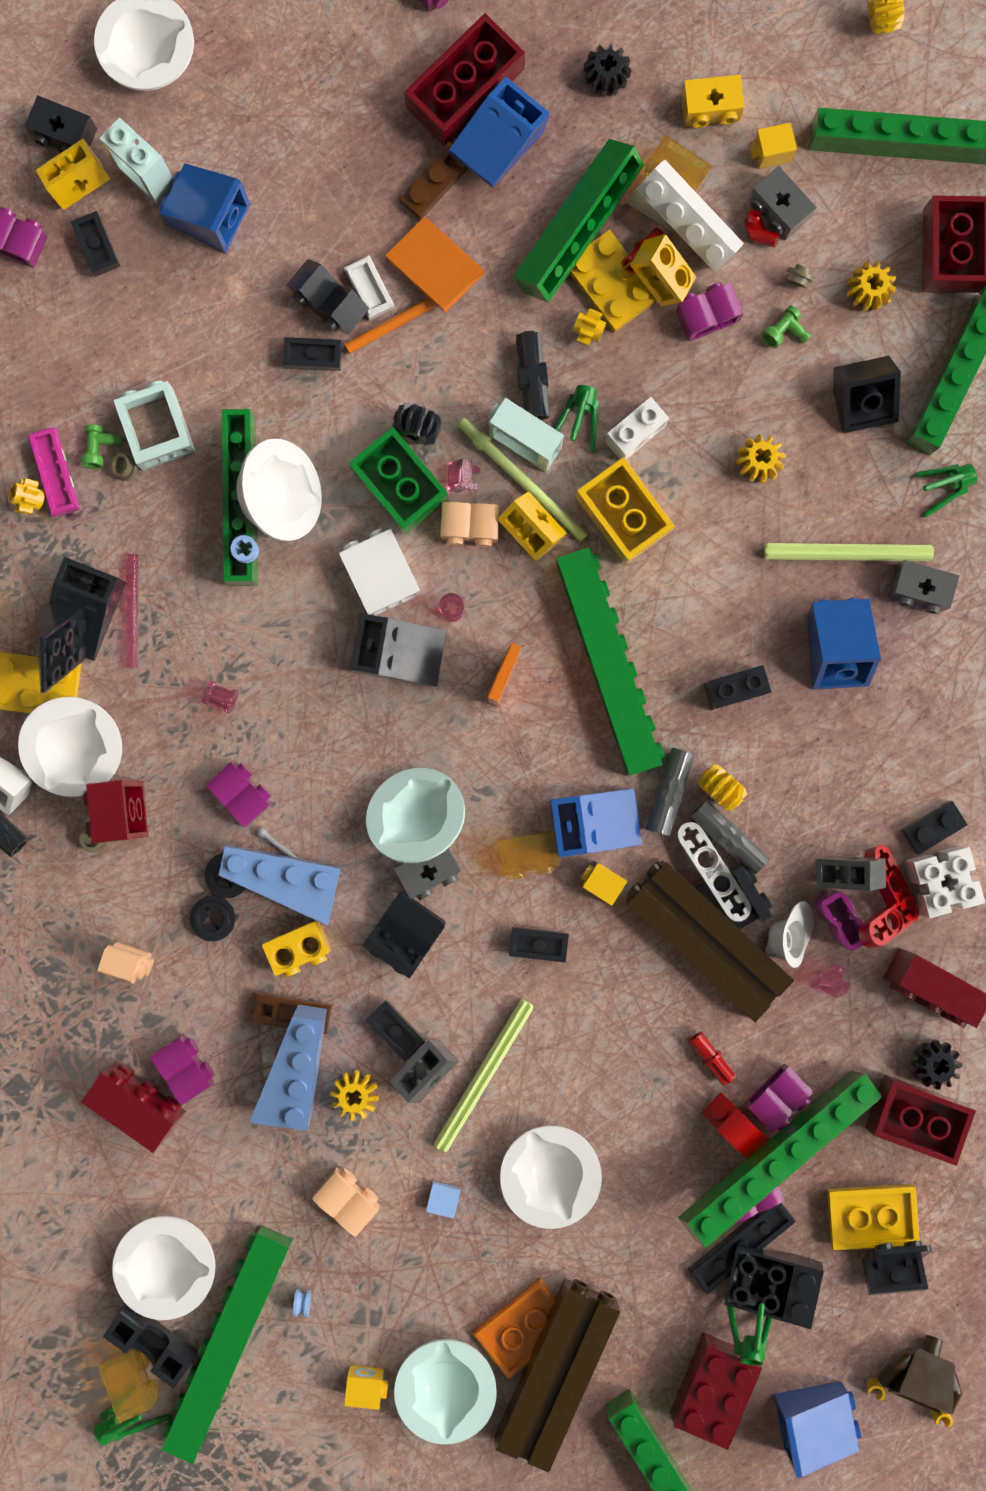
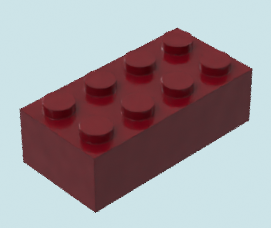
M484 13L404 91L406 109L445 146L448 141L453 140L467 126L488 95L505 77L513 81L525 70V52Z

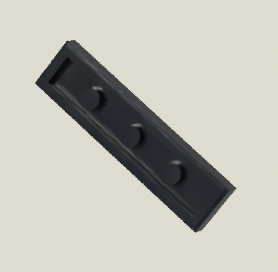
M782 1203L750 1217L688 1268V1271L706 1294H709L730 1276L737 1246L762 1250L792 1226L796 1220Z

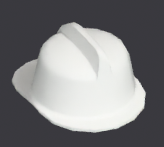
M798 902L791 910L788 919L775 922L769 930L766 954L770 957L786 960L792 968L798 967L801 964L814 927L813 911L807 902Z

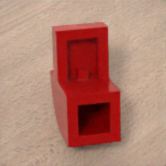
M721 1092L702 1112L717 1131L746 1158L750 1157L770 1140Z

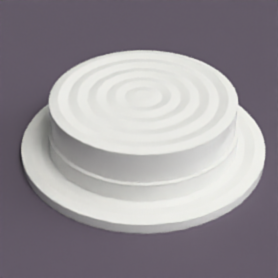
M115 0L105 9L98 20L94 34V47L98 61L111 79L132 90L150 91L171 84L185 71L193 54L194 34L187 15L173 0Z
M270 439L260 442L247 454L237 479L238 501L247 519L264 534L276 540L292 541L305 536L314 527L319 517L322 500L320 481L308 456L299 447L283 439Z
M60 697L41 704L27 717L19 734L18 750L25 771L36 784L57 795L77 797L83 796L86 784L107 782L113 777L122 757V739L116 723L103 708L83 698Z
M540 1126L523 1133L510 1145L501 1164L500 1184L508 1206L520 1219L540 1228L557 1229L579 1221L591 1210L601 1188V1167L594 1149L580 1134L561 1126Z
M173 1216L152 1217L135 1225L120 1241L113 1259V1279L123 1301L138 1314L155 1320L176 1319L193 1311L207 1296L215 1276V1258L208 1238L192 1223Z

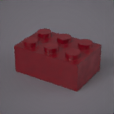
M933 195L923 208V292L979 293L986 286V196Z
M117 780L86 784V790L83 792V802L85 808L89 810L86 832L87 836L91 838L92 844L149 837L143 781Z
M899 948L883 977L892 982L889 986L891 989L912 1000L917 996L914 1000L916 1003L937 1014L940 1013L941 1017L964 1029L967 1024L977 1028L986 1013L985 992L907 950Z
M115 1062L98 1076L81 1103L154 1153L168 1138L186 1111L181 1108L182 1105L177 1099L171 1096L165 1097L158 1092V1087L153 1082L146 1079L141 1080L134 1075L135 1071L130 1066Z
M884 1074L878 1089L882 1098L872 1106L865 1128L876 1137L957 1166L976 1110L963 1102Z
M703 1332L670 1410L674 1427L729 1450L761 1373L762 1366L741 1363L740 1355L734 1354V1345Z

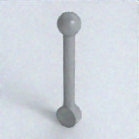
M265 827L257 829L256 834L258 837L268 840L286 856L304 859L294 855L270 836Z

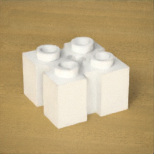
M956 846L938 851L939 859L936 856L923 855L904 861L910 883L918 884L920 892L914 893L920 916L933 918L951 913L950 905L966 909L986 903L980 881L971 879L969 871L976 870L970 847ZM944 876L948 880L945 887L941 885V881L945 880Z

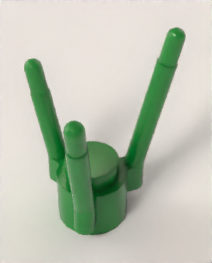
M577 385L575 393L569 395L567 405L554 429L559 432L573 407L577 414L570 440L575 441L583 414H589L591 411L590 452H594L597 411L600 404L596 400L598 391L591 386Z
M968 463L962 466L955 464L914 474L917 478L947 474V478L923 486V491L947 484L952 490L956 489L955 492L924 512L923 517L926 518L957 497L968 493V487L976 485L978 478L972 464Z
M760 1303L758 1307L755 1336L746 1335L742 1342H740L734 1309L726 1305L734 1341V1354L740 1355V1362L752 1366L763 1365L772 1319L766 1317L763 1326L764 1304Z
M134 1384L109 1409L101 1413L102 1420L94 1425V1435L97 1441L105 1446L114 1440L117 1442L128 1435L168 1421L172 1416L171 1414H166L127 1428L140 1421L142 1415L138 1414L124 1421L119 1414L114 1415L113 1413L137 1389V1385Z

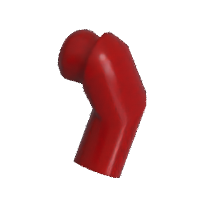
M749 211L744 220V226L749 239L755 243L775 248L778 243L779 233L765 229L762 215L759 211Z

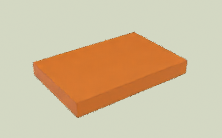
M425 216L385 255L389 263L444 313L485 274L484 269Z
M514 643L509 645L487 695L489 704L498 707L520 656L521 646Z
M540 1277L472 1331L474 1337L507 1379H510L529 1362L532 1355L531 1352L540 1332L544 1328L551 1307L555 1303L556 1297Z

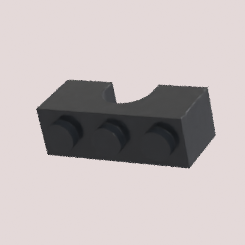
M127 1304L124 1305L102 1336L125 1354L129 1349H135L145 1354L152 1363L150 1372L173 1389L190 1367L198 1350L158 1321L138 1314Z

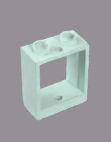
M119 117L99 139L117 169L158 206L162 199L169 195L172 189L173 177L162 156ZM136 140L139 141V144L137 146L134 142Z
M168 381L152 382L147 385L146 389L138 392L135 390L127 391L120 395L121 398L113 400L135 463L142 470L196 452L176 394ZM166 397L179 437L141 450L127 410Z
M507 398L504 399L501 405L496 403L488 415L490 419L488 426H490V437L544 472H547L562 448L564 435Z

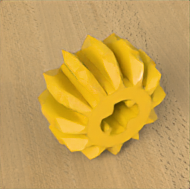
M867 0V17L869 18V26L874 34H888L901 28L904 20V0Z
M867 261L863 263L861 268L856 267L853 270V277H850L847 281V286L851 288L847 292V297L856 298L853 306L861 303L863 304V312L867 311L870 306L874 311H878L881 305H887L891 301L890 296L896 292V287L892 285L896 280V276L887 275L890 271V266L882 270L880 269V261L875 262L873 267Z
M757 434L754 441L747 438L744 442L745 447L738 449L737 452L742 457L736 460V464L745 466L740 471L741 475H745L747 472L751 474L749 482H753L758 476L759 482L764 484L767 477L774 480L777 477L776 471H782L784 468L780 461L786 457L785 453L777 452L782 445L781 443H776L773 446L771 444L772 436H768L764 442L761 434ZM763 455L766 459L765 461H756L757 456L761 457Z
M712 764L708 769L706 768L697 781L698 786L726 811H732L736 806L738 807L747 795L746 789L728 772L716 764Z
M355 1070L353 1078H351L347 1071L344 1072V1081L336 1079L334 1085L337 1089L330 1091L331 1097L338 1098L332 1102V1108L342 1107L338 1114L340 1117H343L346 1111L350 1112V1121H354L356 1112H358L360 1118L365 1119L367 1116L366 1110L373 1112L376 1106L372 1102L379 1100V1094L373 1093L378 1087L377 1083L368 1085L367 1083L371 1075L366 1074L362 1080L359 1078V1070ZM355 1090L359 1091L360 1095L358 1098L356 1097L354 1100L349 1098L350 1094L355 1092Z

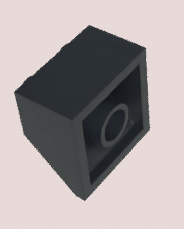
M889 355L834 367L833 393L843 433L899 422L901 371Z

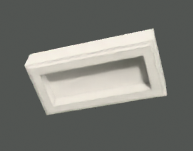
M370 256L344 267L356 294L370 308L366 313L369 320L395 309Z

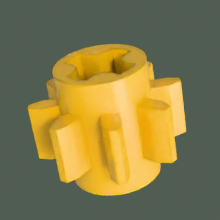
M591 308L587 314L580 311L572 331L578 334L576 341L587 346L591 344L592 340L599 343L607 323L600 320L603 313Z
M25 478L20 479L19 483H12L8 492V502L15 504V512L27 515L32 514L33 510L38 511L42 507L44 491L37 489L39 482Z

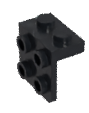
M740 864L729 868L730 873L751 905L750 915L745 920L740 922L730 921L739 929H742L757 919L763 922L772 917L769 911L772 904L764 892L759 894L754 884L758 881L749 867L745 869ZM718 876L714 879L713 885L717 891L726 892L730 888V882L727 877ZM705 883L695 888L725 915ZM733 890L729 896L721 898L724 903L728 899L732 903L733 908L730 910L732 915L736 913L739 916L744 915L742 910L745 908L743 902L737 904L733 896L738 895L736 890Z
M399 892L362 946L372 956L380 958L392 966L397 973L405 975L410 979L445 928L446 922L415 899L409 898L406 893Z
M922 1241L905 1242L903 1247L893 1248L892 1243L875 1245V1249L869 1250V1254L862 1259L868 1295L928 1290L923 1258L932 1252L931 1245H922Z

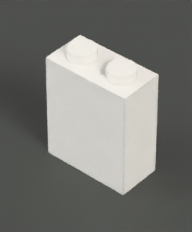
M384 528L369 534L370 539L361 543L358 540L348 543L343 547L344 551L339 553L367 613L375 616L421 595V591L392 530L385 531Z

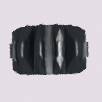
M611 43L608 49L605 50L599 44L596 52L590 51L588 54V61L584 63L583 71L586 73V84H592L591 90L593 93L600 89L604 97L607 91L610 90L615 96L618 93V88L624 89L627 86V79L630 78L632 70L628 67L630 65L629 56H623L624 51L622 47L614 51Z
M404 403L399 405L398 410L395 411L392 427L402 438L407 439L409 442L412 441L426 446L435 443L436 438L439 436L442 422L439 415L435 414L434 411L417 404Z
M937 1039L932 1040L931 1046L923 1042L921 1044L922 1052L918 1050L913 1051V1054L919 1057L918 1060L910 1062L911 1066L917 1068L913 1075L917 1079H922V1085L925 1087L932 1085L934 1089L940 1090L942 1083L947 1087H952L950 1078L960 1079V1075L955 1072V1069L963 1067L962 1063L955 1061L960 1056L959 1052L951 1050V1044L947 1042L941 1045ZM935 1061L940 1062L938 1068L933 1067Z

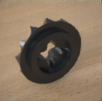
M223 853L213 857L207 864L204 874L205 882L209 890L216 896L233 898L243 893L246 888L232 882L231 886L227 879L217 880V877H220L219 872Z
M211 895L201 898L194 904L189 919L193 932L199 938L206 941H219L231 933L235 925L236 916L234 907L226 898ZM209 910L214 914L223 912V915L217 920L218 927L214 923L203 925V922L209 917Z

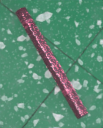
M127 554L126 668H138L137 554Z

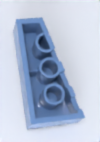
M226 844L219 876L329 926L340 867Z
M304 1005L297 1006L249 1123L307 1131L313 1114L327 1009Z

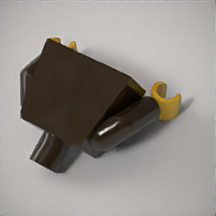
M925 1335L922 1350L906 1348L905 1351H901L885 1366L877 1378H871L866 1383L867 1394H870L873 1389H879L876 1392V1399L878 1401H882L885 1398L884 1388H889V1393L930 1409L931 1417L936 1425L939 1424V1420L943 1417L942 1420L946 1427H951L953 1424L951 1415L954 1413L962 1397V1390L957 1373L955 1372L954 1363L940 1357L943 1340L930 1335Z

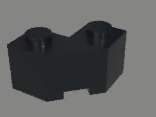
M310 259L304 262L286 284L293 292L292 298L304 308L307 306L323 319V323L335 333L339 330L349 335L370 309L353 289L339 284L320 263Z

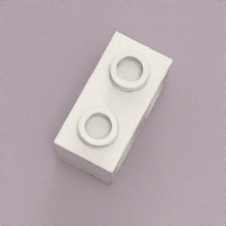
M650 397L607 433L605 443L619 459L624 457L627 460L666 427L669 417Z

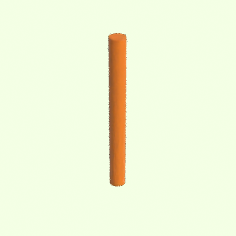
M427 298L344 345L348 353L351 354L437 306Z

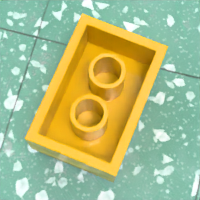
M624 457L577 490L576 500L624 565H627L671 533L675 527Z

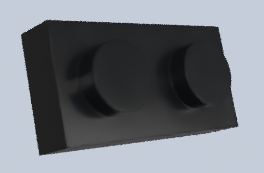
M97 211L70 221L90 270L95 277L121 266Z
M284 337L283 366L285 369L341 371V340Z
M948 801L902 829V832L915 853L920 855L968 824L954 801Z
M512 927L509 956L566 963L569 933Z
M387 999L365 1019L404 1062L426 1042V1039Z

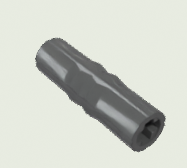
M671 748L655 797L647 830L670 836L695 754Z
M707 799L691 814L690 818L706 831L716 843L722 846L728 854L743 865L745 869L749 867L754 875L769 861L770 858Z

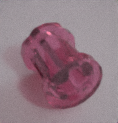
M455 593L444 595L439 602L441 616L450 622L460 620L465 612L463 599ZM453 601L454 605H460V607L456 608L455 614H451L449 610H444L448 607V602Z
M211 680L204 691L202 703L206 705L210 703L224 709L225 713L230 714L236 705L239 690L233 689L231 691L218 686L215 681Z

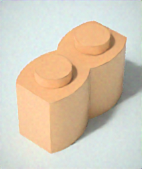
M442 502L441 539L447 540L446 544L451 546H463L464 541L475 542L477 547H492V543H498L499 521L497 519L500 515V506L495 504Z
M116 942L113 946L108 945L105 948L97 971L100 974L133 984L137 979L141 980L144 975L148 976L150 974L154 960L150 959V952Z
M336 1167L313 1193L312 1200L333 1217L346 1231L356 1237L379 1211L378 1197L369 1188L366 1187L363 1190L355 1183L357 1181L356 1177L345 1168L340 1170Z

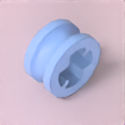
M241 535L232 541L231 553L239 562L250 563L257 558L259 547L251 537ZM243 542L246 545H252V549H249L251 553L248 556H245L243 553L238 554V550H241L239 545Z
M296 1289L293 1317L303 1314L304 1318H308L311 1290L301 1293L300 1289Z

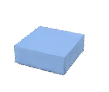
M433 1181L426 1212L454 1218L461 1188Z

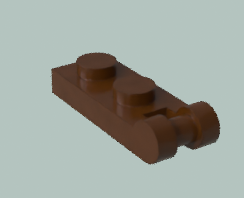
M452 140L445 144L440 154L399 197L400 203L419 220L434 207L468 169L449 153V149L454 144ZM450 159L456 163L452 169L446 165Z
M253 992L252 1001L254 1002V1008L249 1014L250 1022L288 1028L298 1005L324 1008L327 1011L323 1034L327 1035L333 1004L272 995L265 992ZM266 1004L273 1005L272 1015L264 1013Z

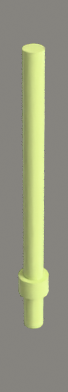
M466 418L458 424V427L473 441L472 444L480 452L484 451L526 492H530L544 509L580 543L587 537L588 534L491 443L492 439L484 431H478Z

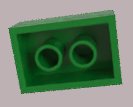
M394 427L390 428L348 463L351 471L405 536L441 507L442 502L449 500L448 492Z

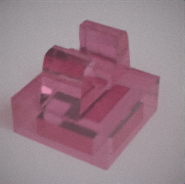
M463 458L449 463L447 491L458 493L479 488V484L472 482L471 477L472 474L480 473V468L473 465L472 460Z
M832 963V966H827L825 972L813 978L811 988L838 998L847 994L850 983L842 980L844 967Z

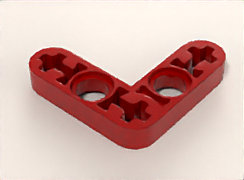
M884 845L867 849L864 855L865 858H885L886 888L878 889L886 906L859 927L860 941L865 947L870 949L885 945L919 917L917 902L892 853ZM889 878L892 880L894 884V891L890 886ZM887 916L891 920L892 928L887 923Z

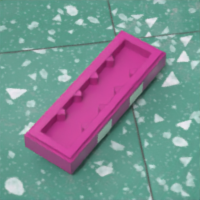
M51 427L28 434L50 515L58 517L81 510L57 428Z

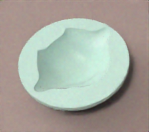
M412 768L401 771L387 779L372 796L366 814L368 835L374 846L383 855L396 862L405 864L430 860L448 849L458 837L465 818L464 799L454 781L442 772L429 768Z
M452 1339L434 1340L416 1348L402 1363L395 1381V1404L404 1424L418 1437L436 1444L459 1443L478 1433L491 1417L496 1402V1381L487 1360L472 1346Z

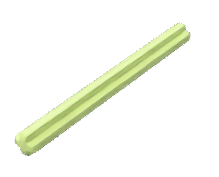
M767 543L764 546V558L777 560L930 561L934 556L932 545Z
M524 999L518 1002L437 1136L434 1146L443 1152L449 1150L531 1014L533 1005Z

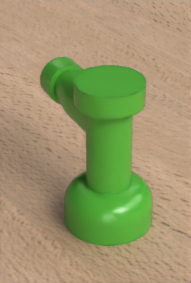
M789 305L784 311L785 315L775 326H767L760 333L761 338L767 345L772 348H778L783 342L782 334L787 328L799 337L803 344L811 337V334L808 331L806 332L798 322L801 318V313L796 307Z
M85 425L87 450L80 457V466L89 469L103 468V458L98 454L99 444L122 446V434L102 433L101 426Z

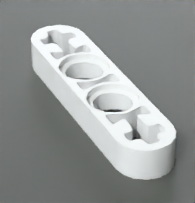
M694 822L683 824L678 831V841L721 909L734 922L745 920L750 915L751 905L703 829ZM688 828L690 831L696 830L698 832L695 839L699 845L703 841L707 845L699 848L694 854L690 851V849L695 848L692 841H685L683 839L686 835L685 829ZM702 852H709L713 855L714 864L711 867L704 868L698 863V856ZM724 876L728 878L730 888L726 892H719L714 888L713 882L716 877ZM733 890H736L738 895L733 896L737 904L743 902L745 908L742 910L744 915L739 916L737 913L732 915L730 912L733 908L732 903L729 899L724 903L721 898L729 896Z

